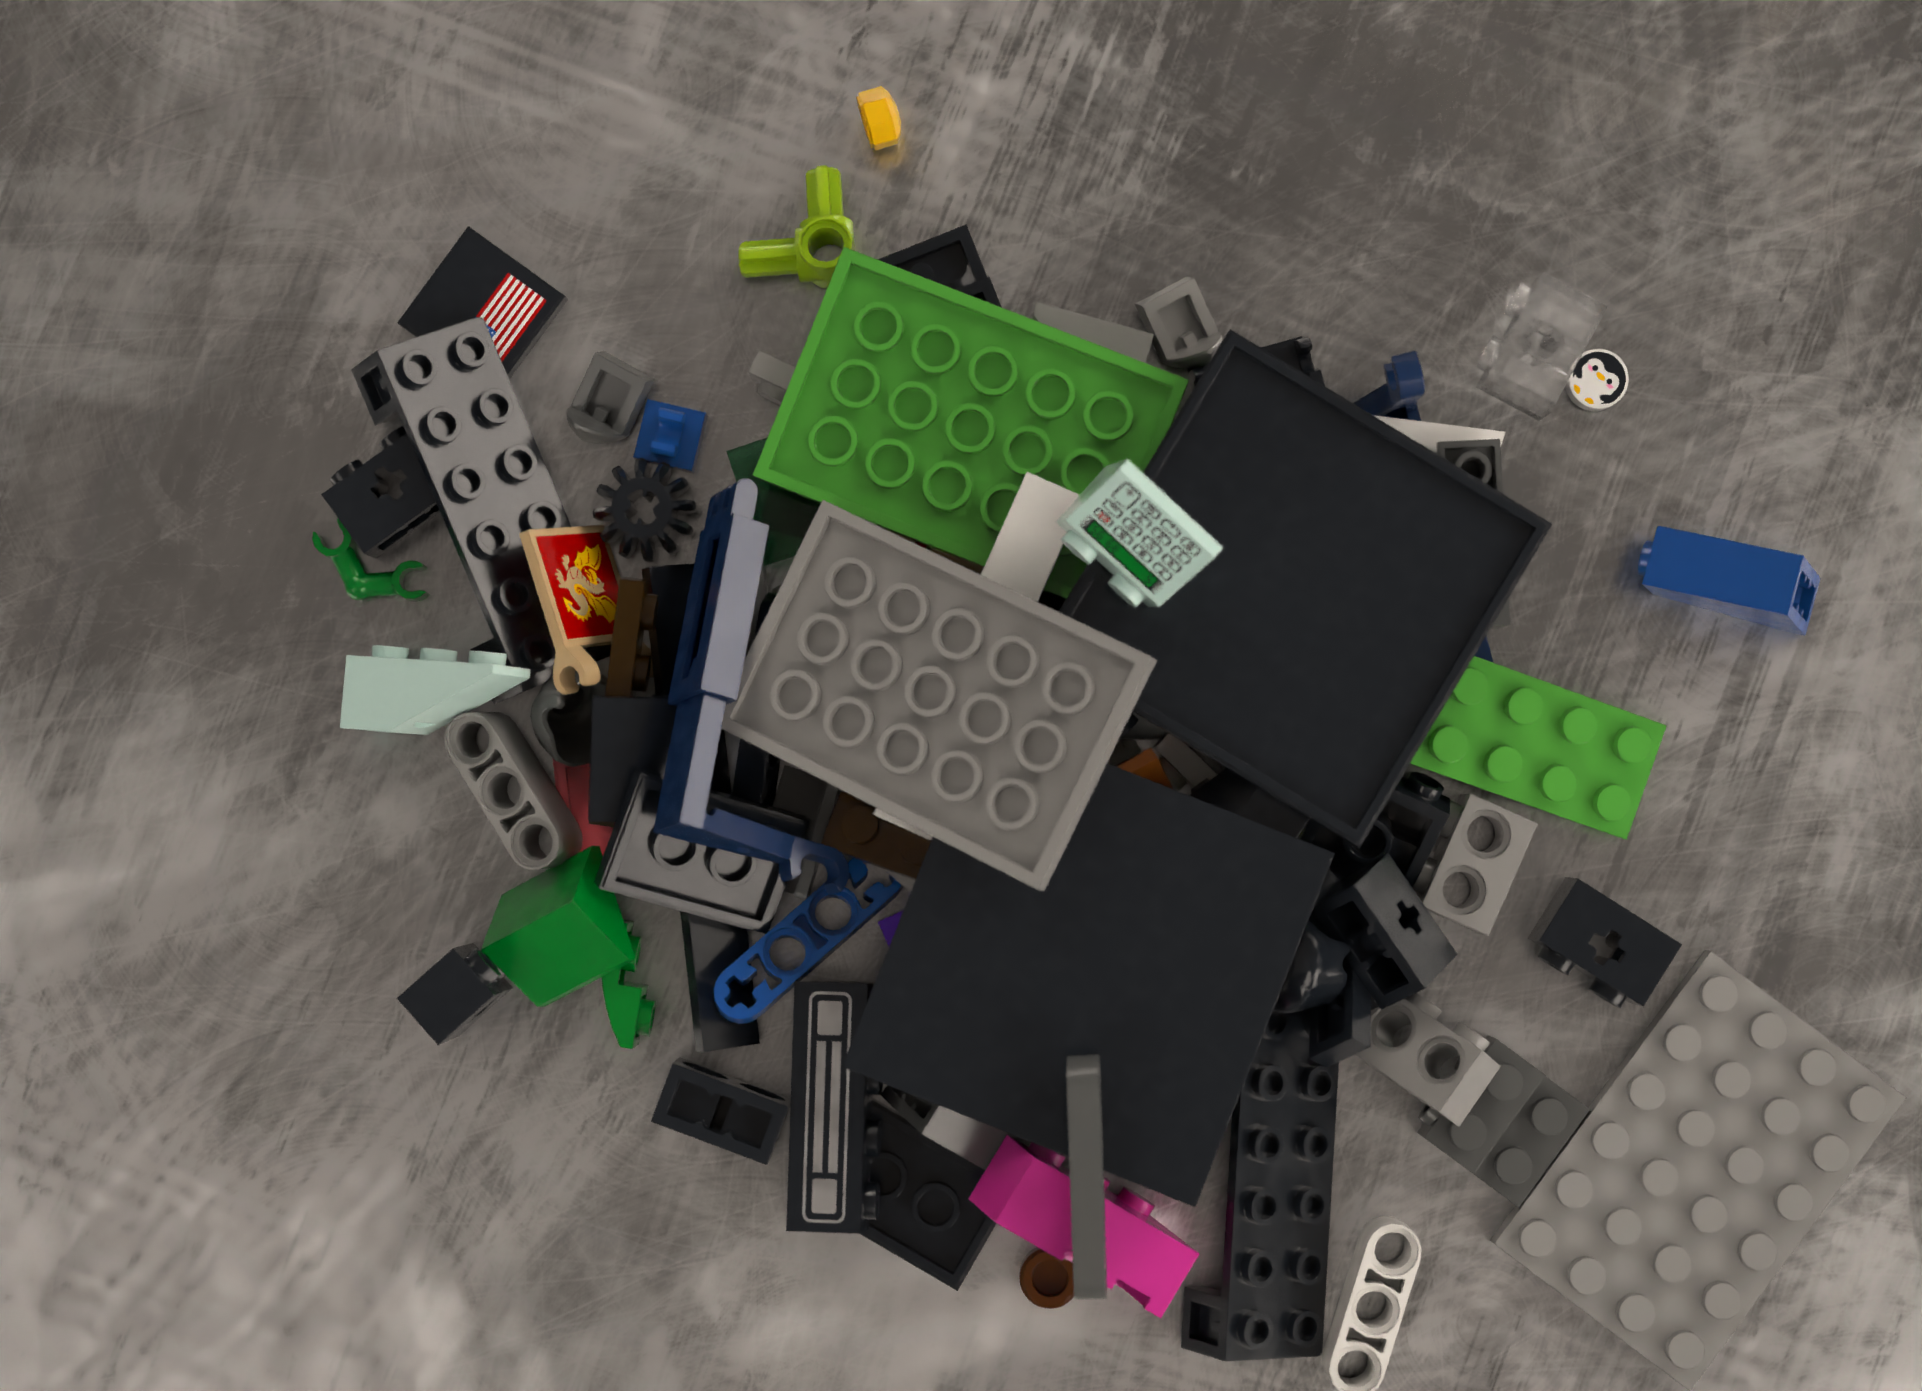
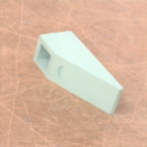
M372 645L371 657L346 655L340 728L428 735L450 723L456 716L468 713L528 680L531 669L506 666L507 654L469 651L468 662H457L458 651L420 648L419 659H408L409 648Z

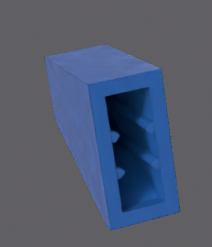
M1657 526L1654 541L1647 540L1644 543L1638 563L1639 576H1644L1642 585L1653 595L1806 636L1821 579L1803 555L1663 526Z

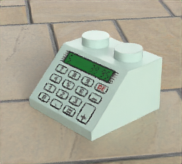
M1128 459L1107 465L1056 521L1067 532L1061 539L1064 545L1088 565L1094 559L1099 561L1114 575L1108 581L1109 586L1135 608L1141 602L1147 607H1160L1223 549L1217 541Z

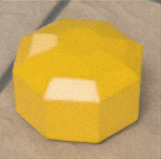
M882 86L859 92L858 96H856V101L871 149L874 148L876 151L898 144L901 136V119L896 103L890 93Z

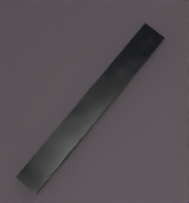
M694 563L650 566L642 569V578L651 580L649 594L659 595L655 630L649 631L656 695H669ZM721 729L711 789L732 795L725 731ZM680 911L696 1052L760 1044L757 1019L743 1024L728 1021L718 1011L713 991L720 974L749 949L747 929ZM753 979L744 986L738 984L735 980L729 983L728 987L731 997L726 1002L729 1006L733 1008L736 1004L742 1003L747 1008H750L755 1004L752 997L754 990Z

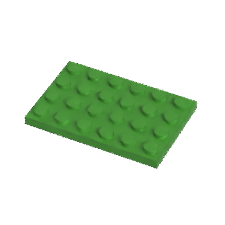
M844 247L753 476L756 479L821 504L822 500H825L883 529L985 566L1026 472L1079 495L1107 465L1128 459L1143 473L1174 422L1189 380ZM1063 545L1043 591L1066 600L1087 564Z

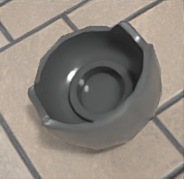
M576 671L575 680L579 685V691L567 695L557 691L553 676H551L544 683L535 698L530 714L534 734L540 745L555 761L569 767L589 764L591 695L605 696L607 677L600 673L601 677L596 685L584 687L579 682V674Z

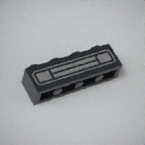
M794 981L786 1231L861 1234L869 1230V1219H878L880 1186L879 1182H870L871 1157L880 1156L882 1125L881 1120H872L873 1095L882 1094L883 1083L842 1067L874 984Z

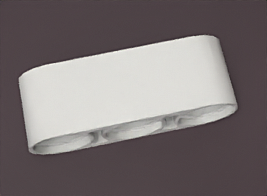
M1392 1216L1373 1218L1361 1230L1322 1354L1323 1367L1338 1391H1375L1379 1388L1387 1369L1418 1270L1422 1251L1419 1239L1405 1223ZM1390 1232L1400 1233L1404 1240V1249L1401 1255L1389 1262L1378 1260L1375 1255V1245L1379 1238ZM1372 1291L1383 1293L1386 1298V1305L1381 1315L1371 1320L1361 1319L1357 1316V1303L1364 1294ZM1354 1350L1366 1353L1368 1361L1363 1373L1353 1378L1339 1375L1338 1363L1343 1355Z

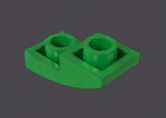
M623 920L636 960L603 976L602 988L607 1013L619 1046L621 1048L633 1049L639 1045L640 1035L648 1037L651 1035L656 1000L646 999L647 984L625 981L626 971L636 972L642 937L632 935L634 921Z

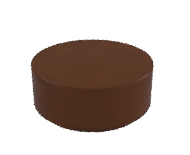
M1038 1247L1032 1249L1024 1257L1019 1270L1021 1289L1030 1302L1042 1308L1053 1309L1061 1307L1073 1299V1262L1065 1258L1061 1261Z

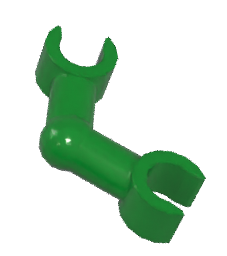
M337 519L339 528L343 531L344 539L337 548H327L322 537L313 531L312 540L314 547L321 554L332 560L345 585V591L351 599L363 600L367 597L400 595L408 601L418 602L430 595L424 590L406 591L403 585L406 574L411 571L426 570L428 567L424 564L409 560L402 562L394 571L365 573L353 550L355 541L339 519Z

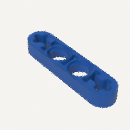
M852 858L848 862L849 879L853 888L856 889L866 880L868 869L866 862ZM889 875V880L892 884L888 887H885L880 882L874 883L863 893V899L871 904L866 909H862L857 897L848 888L845 887L839 893L828 895L823 886L824 884H822L720 974L713 990L715 1005L720 1014L728 1021L738 1024L750 1023L762 1016L794 987V981L800 982L895 899L903 889V886L891 875ZM828 898H837L847 903L851 911V918L846 926L841 929L830 930L819 924L815 912L822 901ZM789 937L796 939L805 949L804 961L794 970L779 969L770 959L771 947L781 938ZM758 958L766 974L780 984L775 989L770 990L765 979L752 992L755 1002L752 1007L747 1008L744 1004L738 1003L732 1008L726 1003L731 997L728 987L729 983L735 980L742 986L748 984L757 976V969L749 964Z

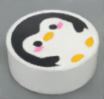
M1592 349L1579 355L1568 366L1564 378L1565 390L1570 400L1578 407L1587 411H1602L1613 406L1624 396L1629 383V375L1625 363L1618 355L1606 349Z

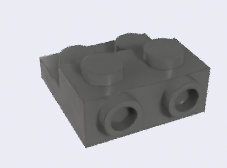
M1487 1035L1485 1039L1490 1043L1484 1052L1501 1067L1462 1124L1458 1127L1425 1104L1418 1117L1424 1123L1417 1133L1514 1205L1520 1207L1590 1109L1502 1042ZM1460 1057L1454 1067L1456 1071L1460 1064Z

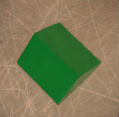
M590 846L566 859L562 864L550 868L502 894L480 950L537 1007H545L636 960L615 893L599 889L594 883L603 858L599 846Z

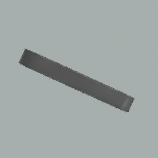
M1067 1055L1074 1298L1107 1299L1100 1055Z

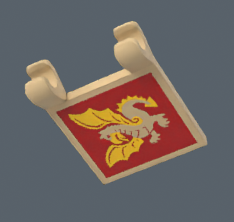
M604 525L529 529L519 533L556 651L553 667L554 685L557 691L565 695L574 694L579 691V685L575 680L576 671L579 674V682L584 687L596 685L600 680L601 675L598 664L583 648L612 644L619 581L621 578L610 543H605L600 537V534L605 529ZM643 642L641 655L651 656V649ZM651 658V669H650V677H649V678L654 677V676H653L652 658Z

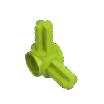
M820 165L807 171L805 181L808 218L800 223L799 228H795V238L745 241L740 244L738 260L742 276L750 278L798 274L800 283L812 282L821 288H828L840 255L834 260L825 262L813 258L816 251L826 245H836L842 249L846 247L855 251L853 222L845 217L843 213L841 173L837 168Z

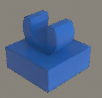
M647 399L633 458L635 460L644 458L647 463L654 465L665 462L672 469L694 474L708 415L705 412Z

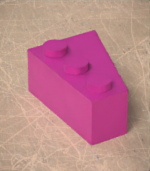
M1006 1135L968 1199L995 1223L1062 1261L1065 1258L1073 1262L1070 1169L1062 1165L1066 1157L1063 1154L1032 1142L1027 1146ZM1104 1176L1107 1288L1112 1290L1114 1285L1119 1286L1142 1304L1145 1310L1162 1318L1198 1258L1199 1253L1150 1215L1155 1207L1154 1204L1124 1186L1119 1195L1107 1189L1111 1181Z

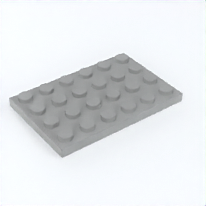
M822 500L745 658L737 701L725 706L721 729L1037 890L1045 891L1157 660Z
M1704 950L1588 1107L1590 1110L1521 1206L1513 1208L1490 1241L1691 1391L1907 1097L1712 951Z

